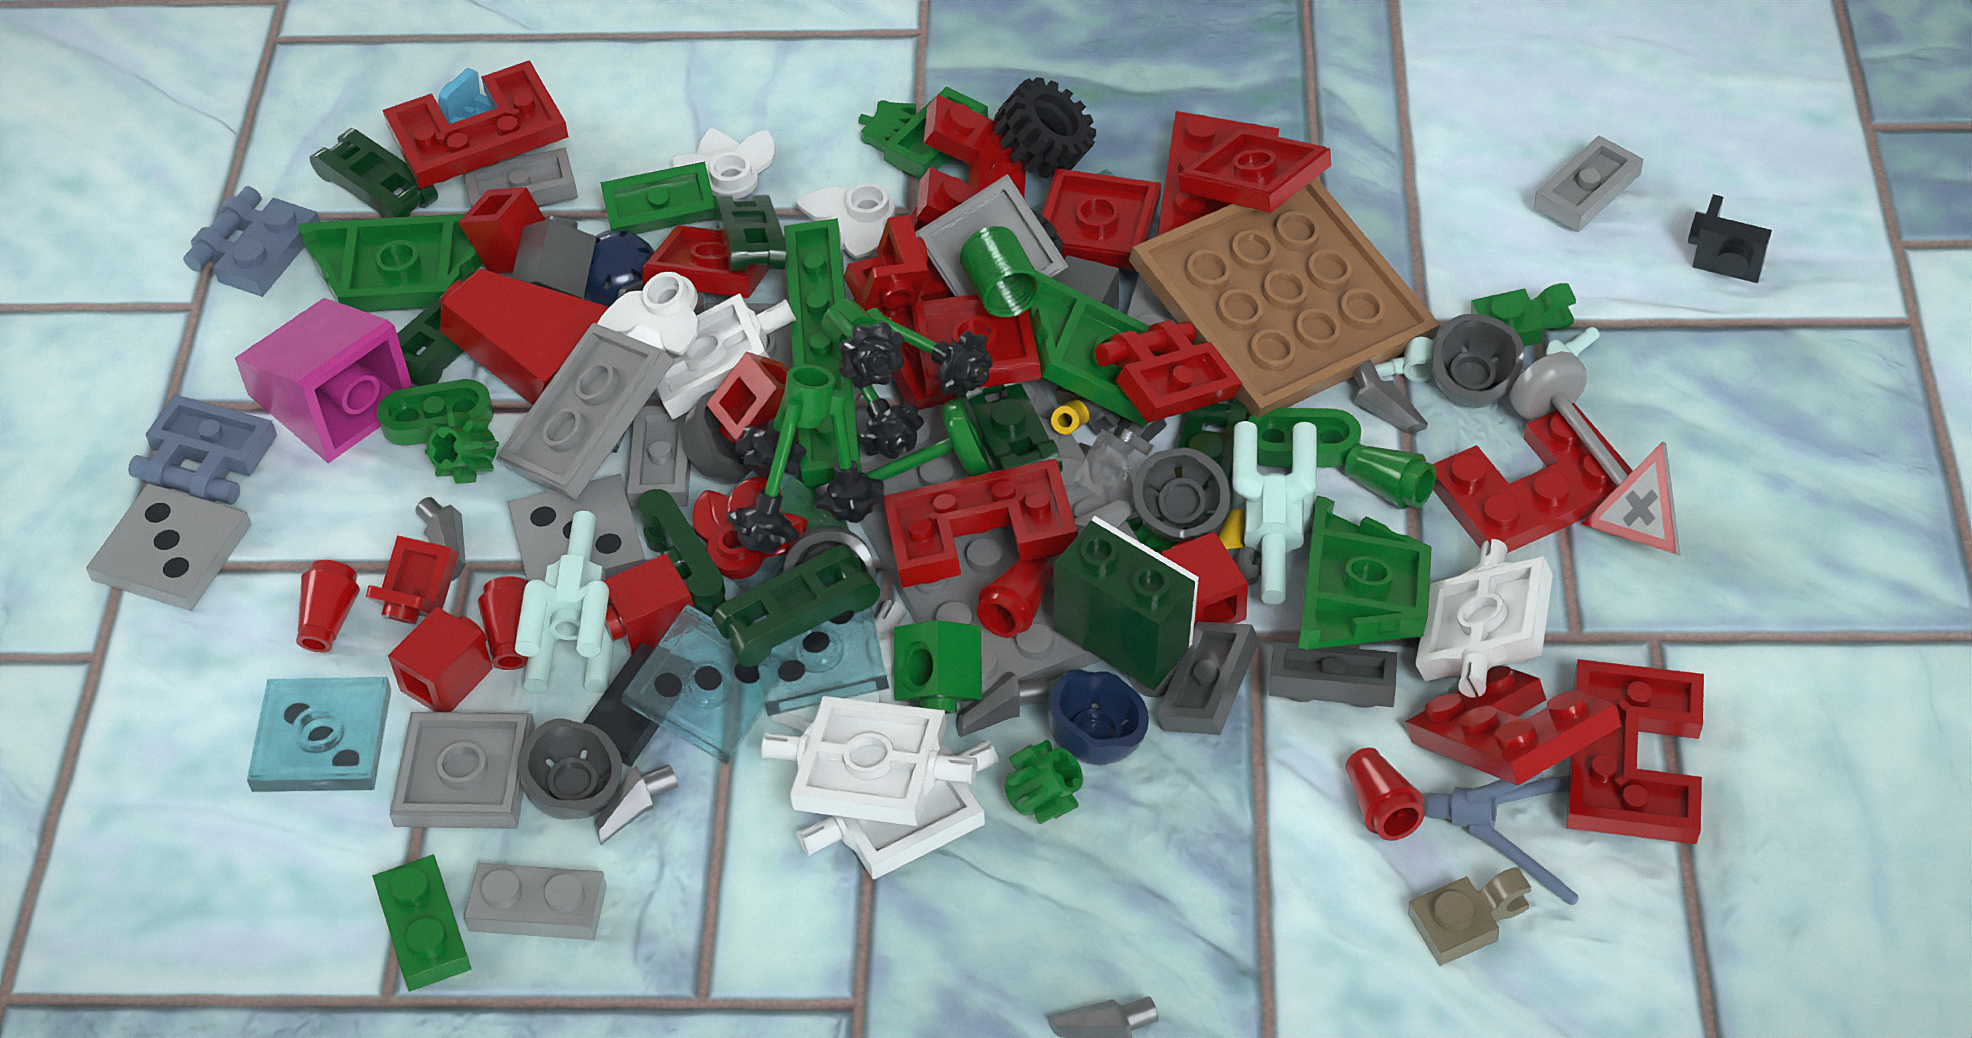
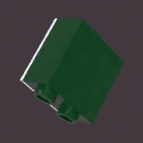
M1094 516L1055 561L1053 630L1155 691L1192 645L1199 577Z

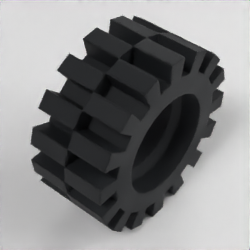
M1036 77L1033 81L1028 78L1015 89L998 109L994 117V121L997 122L994 130L996 135L1004 136L999 141L1002 148H1011L1013 150L1010 158L1015 163L1022 159L1026 162L1024 166L1026 171L1032 173L1037 168L1039 177L1047 179L1051 174L1054 177L1056 168L1072 170L1093 147L1096 129L1090 127L1094 122L1091 114H1082L1086 106L1081 100L1074 103L1070 99L1074 93L1067 88L1063 92L1058 91L1059 83L1052 80L1046 85L1044 78Z

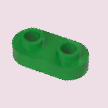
M461 379L396 390L380 402L377 409V417L383 435L387 440L398 445H414L428 442L432 434L431 424H448L447 417L450 412H468L471 419L487 418L490 424L494 415V409L489 391L485 385L475 380Z
M1276 408L1259 418L1253 414L1247 420L1257 426V463L1265 466L1292 467L1293 427L1301 422H1309L1316 427L1317 467L1344 466L1352 447L1360 444L1361 426L1358 420L1350 413L1339 409Z

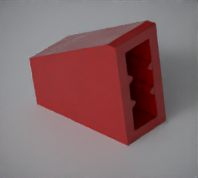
M479 269L465 282L459 280L453 283L444 293L440 301V332L534 405L593 322L597 324L609 307Z

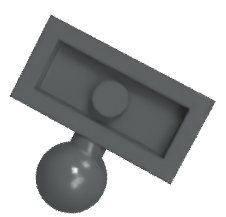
M1197 622L1193 630L1192 645L1155 691L1129 676L1133 688L1141 695L1147 697L1165 695L1157 713L1164 731L1220 735L1259 643L1258 636L1252 624Z
M1274 641L1269 696L1287 697L1297 702L1320 700L1349 703L1361 708L1373 706L1394 707L1397 652L1359 649L1360 644L1304 650L1298 648V643Z

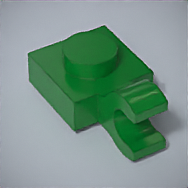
M1569 283L1551 285L1532 300H1530L1524 288L1471 300V314L1486 315L1509 325L1519 334L1525 347L1542 343L1543 329H1559L1573 324L1574 317L1568 306L1576 304V298Z

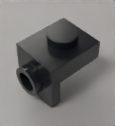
M1713 194L1707 212L1696 211L1691 225L1688 243L1697 245L1693 268L1758 284L1772 230L1721 218L1720 213L1724 197Z

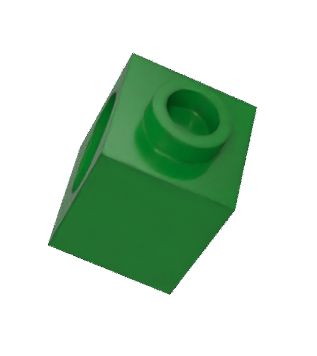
M933 620L894 627V701L919 703V708L944 710L946 715L957 713V703L982 700L981 626Z

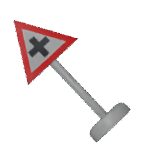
M1561 351L1549 354L1535 361L1521 373L1513 384L1510 393L1511 405L1517 413L1529 421L1558 410L1617 486L1581 525L1681 556L1667 444L1661 442L1628 476L1572 405L1584 392L1587 383L1586 368L1579 358L1571 352Z

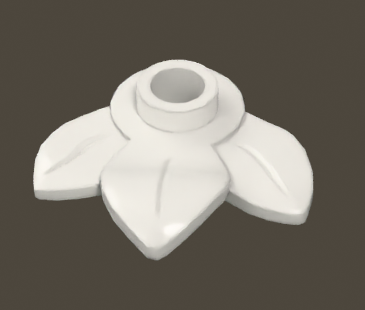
M710 128L703 136L697 153L673 156V167L705 161L713 196H732L733 200H737L753 192L758 184V174L773 163L775 143L768 130L756 132L747 137L743 142L738 143L719 130Z
M861 183L850 190L837 186L822 188L796 200L797 207L814 221L838 218L842 251L846 249V252L855 259L870 255L877 250L887 219L895 216L894 200L884 187L876 183Z
M675 272L657 274L646 283L643 291L628 292L617 299L606 310L597 324L664 351L667 349L673 354L683 355L694 343L699 332L700 321L693 311L698 300L697 290L689 279Z

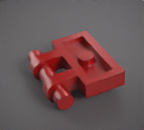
M1167 320L1152 324L1147 332L1140 334L1131 330L1114 334L1109 342L1099 344L1095 348V358L1100 366L1105 367L1116 364L1122 368L1116 382L1147 423L1232 399L1242 385L1241 380L1211 341L1196 346L1192 345L1196 332L1194 326L1188 321L1176 324L1174 321Z

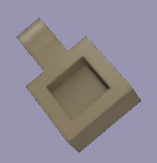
M1513 867L1499 873L1479 891L1475 890L1466 876L1410 900L1408 915L1437 963L1441 966L1497 942L1499 926L1496 922L1512 918L1529 909V903L1523 895L1531 891V886L1519 867Z

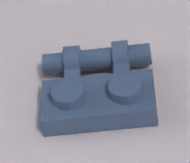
M246 186L237 196L228 197L218 209L220 216L210 227L201 228L192 238V248L183 257V261L194 271H201L209 261L216 264L213 269L219 283L263 297L305 247L298 229L299 223L320 222L318 213L274 197L262 211L256 210L255 207L261 202L262 197L256 189ZM236 229L243 231L235 242L228 240Z
M174 394L145 434L151 449L156 450V453L151 459L135 455L129 463L128 472L132 477L145 480L146 485L150 483L170 490L174 488L189 492L190 496L214 503L221 501L232 505L239 497L240 485L224 478L229 471L250 476L277 437V433L272 420ZM185 459L201 463L196 471L180 467Z

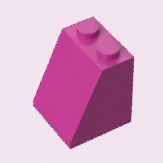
M327 298L321 299L235 357L248 396L327 463H330L381 427L377 417V409L380 402L387 395L396 390L413 387L395 325L387 319Z

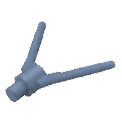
M1543 772L1518 786L1499 779L1476 788L1455 787L1453 794L1429 793L1427 801L1429 818L1452 819L1454 826H1469L1471 834L1487 841L1569 905H1575L1578 902L1579 896L1494 829L1498 804L1567 789L1569 775L1531 782L1541 778Z

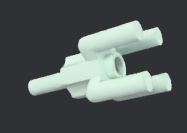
M1248 421L1239 422L1234 426L1233 509L1244 510V542L1246 547H1253L1262 555L1261 599L1269 605H1277L1285 601L1286 555L1290 551L1302 547L1304 533L1311 531L1315 489L1317 486V430L1315 425L1309 422H1301L1293 427L1292 473L1287 476L1279 473L1266 475L1258 473L1257 426Z
M578 511L573 515L567 555H561V558L556 563L547 565L545 582L534 579L529 581L524 589L515 651L522 656L528 657L523 686L532 693H543L548 689L554 645L558 639L577 640L576 651L580 655L588 657L584 681L585 690L590 693H605L609 686L615 641L612 642L605 628L609 588L603 582L606 578L603 566L590 561L597 519L589 511Z

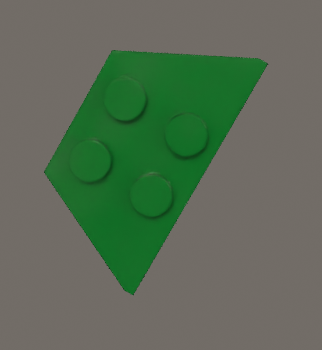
M466 214L299 223L298 229L302 242L335 301L361 311L427 308L443 295L453 283L459 281L470 272H476L483 264L459 225V221Z
M1036 271L1041 279L1042 290L1038 299L1028 309L1040 362L1041 376L1144 427L1152 424L1153 422H1146L1116 382L1122 368L1116 364L1105 367L1100 366L1095 358L1096 346L1109 342L1114 334L1129 330L1140 334L1147 332L1150 326Z
M1317 496L1310 535L1298 648L1311 650L1423 636L1428 619L1432 547L1408 535L1397 534L1386 525L1367 516L1361 520L1360 526L1333 514L1335 501Z

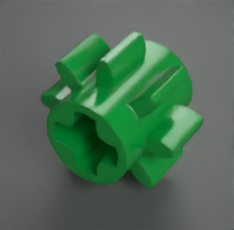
M450 412L447 417L448 424H431L432 434L428 439L425 454H428L432 464L437 467L435 471L437 477L453 476L456 484L474 483L477 478L476 472L493 471L494 467L491 462L495 458L499 442L495 440L494 435L488 429L489 420L487 418L471 419L468 412Z
M1045 740L1036 746L1031 744L1009 757L1010 763L1015 770L1006 776L1004 787L1010 804L1020 814L1025 816L1035 814L1037 822L1042 824L1053 817L1057 819L1079 806L1072 794L1082 787L1083 774L1077 759L1068 750L1061 747L1053 749L1050 741Z

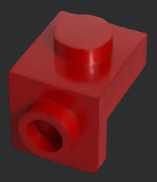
M909 215L889 217L877 248V254L882 266L871 270L862 295L866 309L878 307L898 309L917 302L929 271L925 241L922 237L916 236Z
M397 535L382 588L369 585L365 597L383 606L382 616L395 621L416 625L418 616L427 617L436 607L443 610L459 552L451 547Z

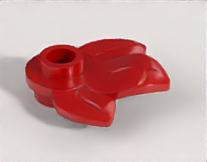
M757 476L746 479L734 488L730 497L719 492L705 490L694 504L692 515L694 531L702 540L707 542L706 550L720 573L727 578L744 579L752 576L759 570L765 558L785 555L795 541L789 540L787 544H781L774 553L765 554L758 550L751 551L744 548L742 543L738 542V532L733 529V524L726 520L728 512L756 505L759 491L766 489L768 478ZM782 513L786 519L792 522L791 526L799 532V536L807 530L808 521L806 518L791 513ZM735 546H742V547L737 548V549H730V548L735 547Z

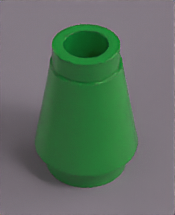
M1357 444L1352 447L1345 462L1346 476L1354 478L1357 482L1400 509H1406L1409 506L1414 508L1422 507L1429 499L1436 481L1435 466L1426 462L1425 456L1420 453Z

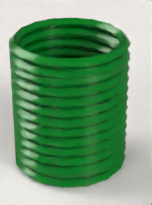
M1004 226L987 227L971 235L963 244L960 252V264L989 314L996 317H1012L1026 311L1035 303L1042 290L1041 279L1012 230Z

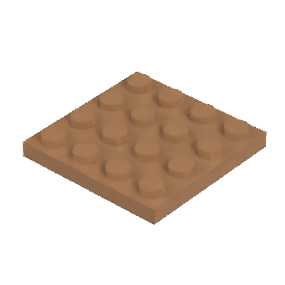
M1317 178L1271 213L1231 204L1134 246L1129 259L1133 267L1178 323L1188 321L1194 326L1196 332L1194 344L1199 345L1211 341L1242 382L1235 396L1248 408L1250 415L1254 414L1257 418L1276 408L1290 407L1354 377V370L1365 361H1372L1375 366L1403 354L1405 347L1413 338L1426 337L1433 340L1440 327L1439 322Z

